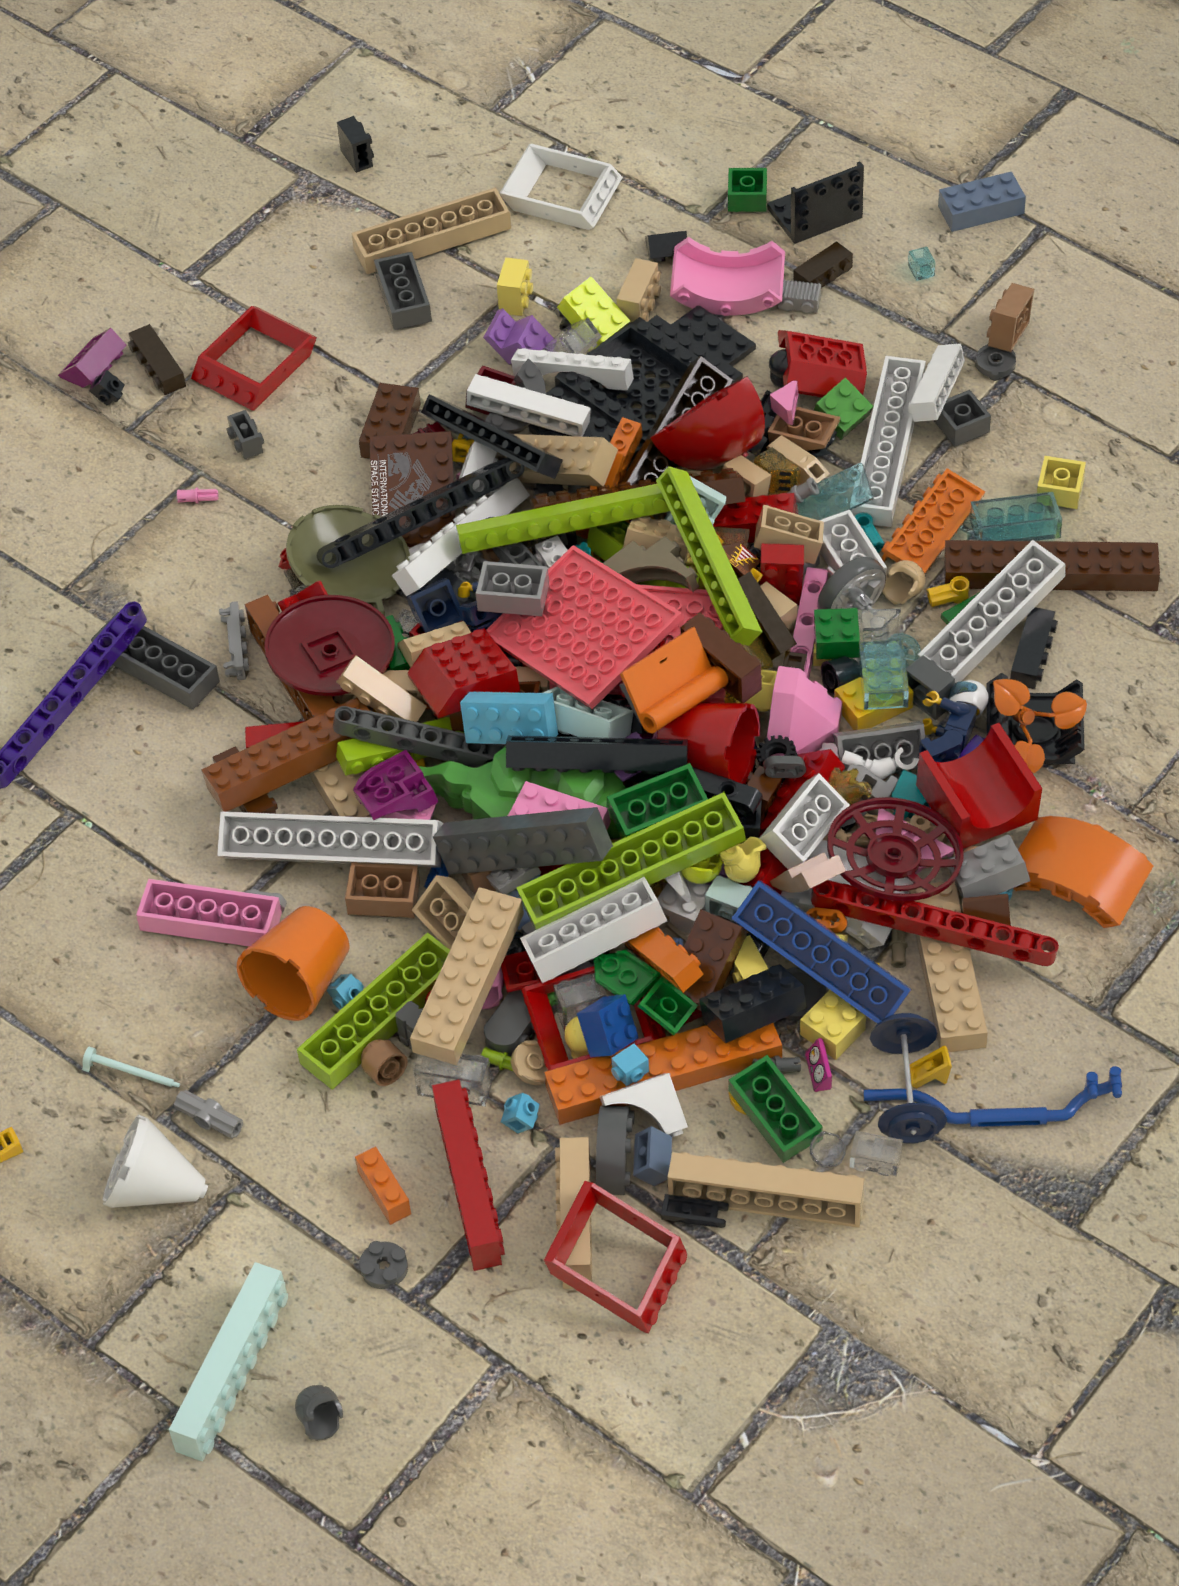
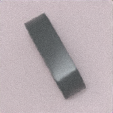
M770 756L763 762L765 774L771 778H799L806 772L804 760L799 756Z

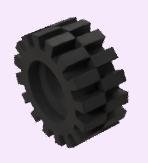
M775 735L771 736V740H768V738L764 739V743L760 742L759 748L756 749L758 764L762 767L764 760L776 753L785 754L784 756H797L794 742L792 740L789 741L788 737L783 739L782 735H778V739H775Z

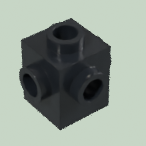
M105 370L96 376L89 392L107 406L113 401L117 402L122 397L123 393L121 391L125 384L108 370Z

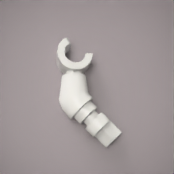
M901 747L895 752L892 759L887 757L879 760L873 759V761L870 759L865 761L862 759V756L845 750L841 762L849 766L850 764L862 765L883 780L895 773L896 769L910 771L917 765L919 758H913L909 765L903 764L900 761V755L904 752Z

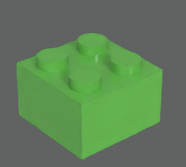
M844 378L816 403L813 411L839 416L840 422L835 431L837 432L836 436L842 440L870 415L874 406Z

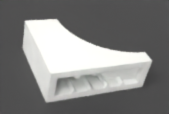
M664 1073L599 1096L603 1106L626 1103L639 1107L655 1120L662 1132L672 1137L683 1134L682 1129L688 1127L669 1073Z

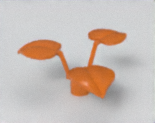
M1012 679L993 681L996 709L1005 716H1012L1016 722L1020 723L1019 727L1023 730L1028 743L1018 741L1014 746L1034 774L1042 767L1045 754L1040 745L1032 744L1033 741L1026 729V725H1030L1034 721L1035 716L1054 717V723L1058 728H1072L1085 715L1087 702L1074 693L1062 692L1052 701L1051 709L1054 713L1037 712L1023 706L1030 699V692L1026 685Z

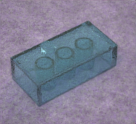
M1053 492L971 501L970 523L976 540L1040 541L1061 538L1062 517Z

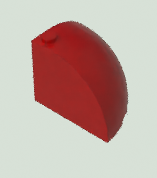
M746 376L706 397L650 437V439L664 456L684 468L698 471L717 469L740 455L747 457L749 455L747 451L761 441L765 430L763 407L752 382Z

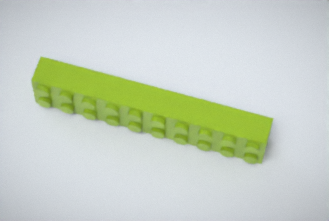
M723 792L612 843L613 847L602 861L566 864L516 887L534 929L537 930L642 877H645L648 884L651 885L746 841L744 827Z

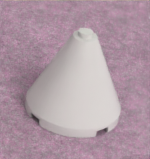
M137 1115L125 1135L124 1145L120 1154H117L103 1194L102 1200L105 1201L103 1205L118 1208L195 1202L199 1197L203 1199L208 1185L205 1184V1178L148 1118Z

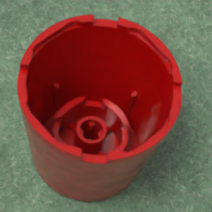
M699 703L658 730L657 739L688 740V764L690 763L693 768L746 785L747 778L750 772L753 771L757 757L754 744L755 736H760L759 715L756 707L749 703Z

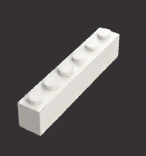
M961 343L938 345L932 354V359L928 363L927 369L918 383V388L908 405L909 413L912 414L914 422L938 420L965 362Z
M475 374L467 389V405L571 436L583 437L590 422V407Z

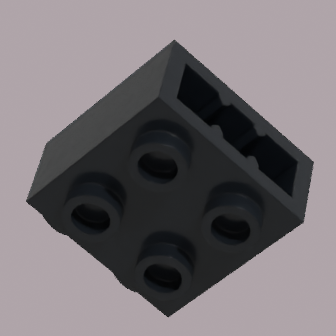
M354 116L338 121L340 150L354 171L357 173L373 167L372 158H374V153L370 146L372 139L370 134L364 131L363 124L358 122Z

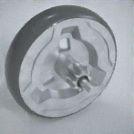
M858 557L841 566L836 572L830 566L827 567L826 570L832 576L827 580L819 594L817 601L818 609L857 608L858 617L867 611L873 616L877 615L872 606L881 595L886 582L885 570L877 560L871 557Z

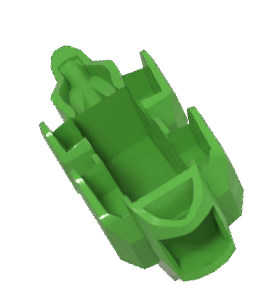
M506 746L494 755L492 762L477 768L468 767L454 761H447L433 767L419 766L435 794L442 796L452 808H464V811L472 814L473 819L508 816L526 781L606 807L607 796L626 789L623 782L614 772L603 773L601 770H592V772L584 773L580 772L579 769H570L568 772L548 769L547 771L540 772L534 771V768L514 771L512 768H506ZM610 816L611 823L607 829L610 839L620 838L619 832Z

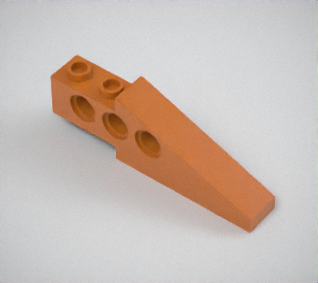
M622 417L610 441L618 449L605 485H609L610 488L618 487V483L622 481L627 472L626 469L643 437L641 423ZM590 486L589 490H597V486ZM590 528L576 530V535L587 539Z

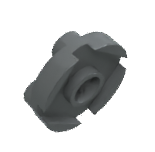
M987 344L978 350L975 365L980 373L993 381H997L1015 370L1016 354L1013 350L1009 352L990 347Z
M373 1241L362 1253L359 1267L361 1275L368 1285L377 1289L390 1288V1285L396 1282L399 1284L403 1281L408 1272V1261L405 1250L397 1244ZM387 1261L390 1266L380 1269L379 1263Z

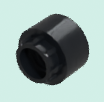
M847 656L825 661L821 666L822 683L831 697L835 696L836 688L863 676L859 663Z

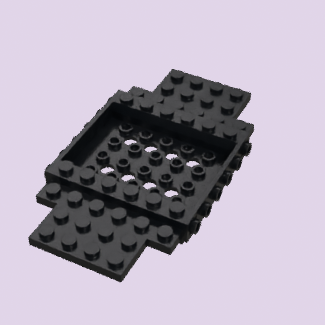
M696 306L672 324H669L658 315L649 321L639 317L586 354L631 359V364H640L641 368H632L634 379L627 391L604 389L601 383L576 372H559L555 376V387L549 390L546 395L591 408L590 422L583 437H603L610 442L622 417L641 423L643 437L631 459L633 460L691 362L702 356L733 379L731 383L733 384L743 378V373L733 366L756 350V343L701 306ZM651 373L654 374L656 377L646 378L645 375ZM663 383L670 385L669 388H660L659 386ZM618 394H626L628 397L626 399H618L616 396ZM634 404H640L642 406L640 409L631 408V406ZM647 414H654L656 418L647 419L645 416ZM534 424L528 425L529 432L533 435L571 436Z

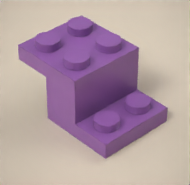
M503 308L497 310L483 337L509 365L512 364L511 359L517 349L526 348L529 350L553 352L557 341L533 315L515 321Z

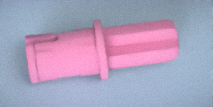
M196 487L191 490H177L178 503L196 502V504H199V501H217L219 497L217 489L199 490Z

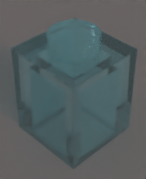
M928 247L909 251L908 266L916 281L934 277L936 262Z

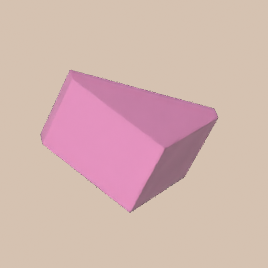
M792 381L770 394L771 409L789 425H793L799 396L797 381Z

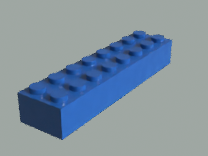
M758 881L731 918L877 1024L885 1018L894 1015L912 990L762 881Z

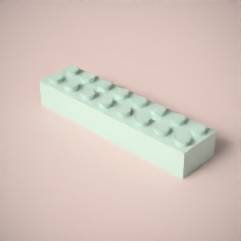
M257 1262L254 1263L169 1428V1433L177 1453L202 1462L206 1454L211 1453L214 1447V1438L217 1433L223 1430L225 1417L228 1411L231 1412L233 1410L236 1395L239 1390L244 1388L249 1369H253L256 1364L257 1353L260 1348H264L270 1328H274L277 1323L280 1308L284 1307L287 1303L288 1293L282 1271Z

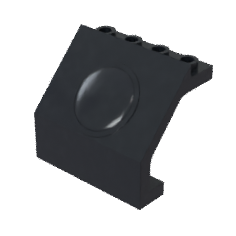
M1000 673L986 683L989 697L987 704V735L991 725L1000 723L1014 745L1018 741L1028 743L1023 730L1019 727L1020 723L1016 722L1012 716H1005L996 709L993 681L1008 679V676ZM1076 679L1055 693H1030L1029 701L1023 706L1037 712L1054 713L1051 709L1052 701L1062 692H1071L1083 699V683ZM1035 716L1034 721L1030 725H1026V729L1033 741L1032 744L1040 745L1044 751L1045 760L1043 764H1075V756L1085 750L1084 716L1077 725L1069 729L1058 728L1054 723V717Z

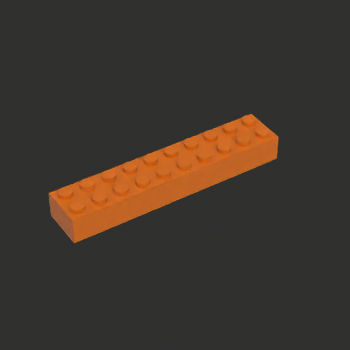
M774 1023L728 1043H725L705 1025L677 1033L674 1036L670 1035L636 1045L649 1059V1072L641 1080L630 1085L669 1073L675 1091L739 1073L752 1065V1061L755 1058L761 1059L766 1055L770 1058L774 1056L782 1058V1043ZM624 1049L619 1050L612 1056L594 1057L544 1072L546 1089L559 1125L599 1114L600 1106L602 1105L599 1096L627 1087L621 1080H616L611 1072V1058ZM617 1103L607 1106H626L630 1104Z

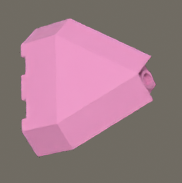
M778 666L772 695L767 733L768 740H771V736L774 735L775 739H778V735H782L783 739L788 737L789 741L792 740L794 742L797 755L818 751L822 748L823 743H833V733L839 732L842 717V701L837 697L832 698L828 695L827 689L817 681L812 682L806 678V673L801 669ZM776 753L772 756H784L785 754Z

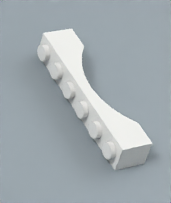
M522 348L517 349L511 359L514 376L517 375L526 360L530 359L540 370L542 376L554 372H576L577 374L594 379L608 389L627 391L634 379L631 359L621 357H604L602 355L593 356L581 353L572 354Z

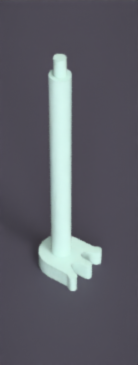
M89 1046L85 1051L83 1071L89 1072L93 1062L169 1087L179 1088L180 1083L174 1082L173 1079L97 1055L96 1048Z

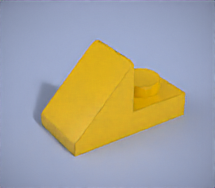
M945 1045L910 1064L912 1087L917 1089L934 1079L943 1084L947 1083L952 1065L948 1049Z

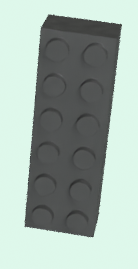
M117 612V613L91 638V642L94 641V639L100 634V632L106 627V625H107L119 612ZM143 626L133 641L112 664L191 709H194L220 682L215 664Z

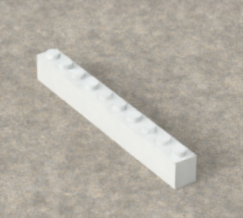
M518 478L488 493V496L483 495L475 501L477 505L472 504L464 510L466 514L461 513L453 519L455 523L451 522L442 528L443 533L440 531L432 536V542L430 540L419 547L421 551L417 550L408 556L409 561L406 559L396 566L398 570L392 577L406 596L424 586L462 553L456 525L483 520L488 517L508 515L530 496Z

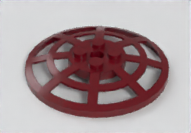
M872 798L852 804L836 816L830 826L827 837L829 859L835 856L833 845L846 851L848 862L853 869L841 873V877L857 889L887 900L916 901L941 893L956 880L964 859L961 839L948 820L927 806L901 798ZM875 809L896 810L894 820H880L867 823L861 813ZM906 811L921 816L937 827L927 834L916 826L904 823V813ZM853 817L860 828L851 835L848 843L835 838L839 828L848 819ZM893 828L892 833L877 835L873 830ZM902 830L913 833L921 839L914 842L911 838L902 835ZM943 833L948 837L953 846L955 859L941 860L940 850L934 840ZM863 834L870 840L867 849L855 846L856 841ZM928 845L934 860L921 859L920 849ZM853 853L866 857L868 865L859 868L854 860ZM889 854L897 855L899 857H891ZM919 867L933 868L924 879L915 874ZM954 867L952 875L945 883L938 887L929 884L937 876L940 868ZM876 872L886 877L885 884L872 879L867 874ZM861 877L866 882L879 888H883L884 891L877 890L870 886H867L861 883L860 881L856 880L855 878ZM906 877L914 883L902 886L894 885L895 879ZM918 888L925 890V892L915 894L893 893L894 891H909Z

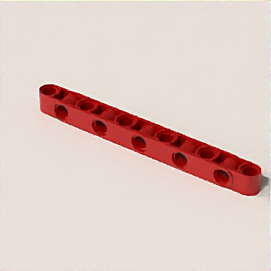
M830 880L812 887L811 903L814 907L839 910L846 917L1041 966H1051L1056 960L1059 948L1058 942L1052 937L1037 934L1026 929L916 901L887 900L867 894L852 885Z

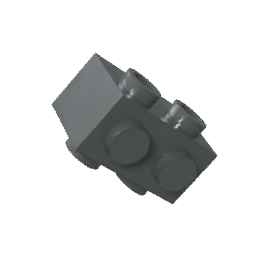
M243 410L227 416L229 427L226 428L230 440L234 439L237 453L241 452L244 460L263 453V436L261 432L258 433L254 419L250 418L247 411Z

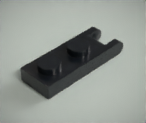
M665 1194L661 1220L724 1228L726 1221L717 1218L718 1211H728L729 1204L720 1201Z

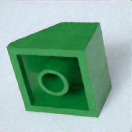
M662 976L638 1005L641 1010L673 1036L698 1006Z

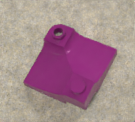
M407 750L367 770L358 779L353 788L357 800L365 807L373 820L402 810L417 809L418 812H421L438 803L433 788L427 782L423 772Z

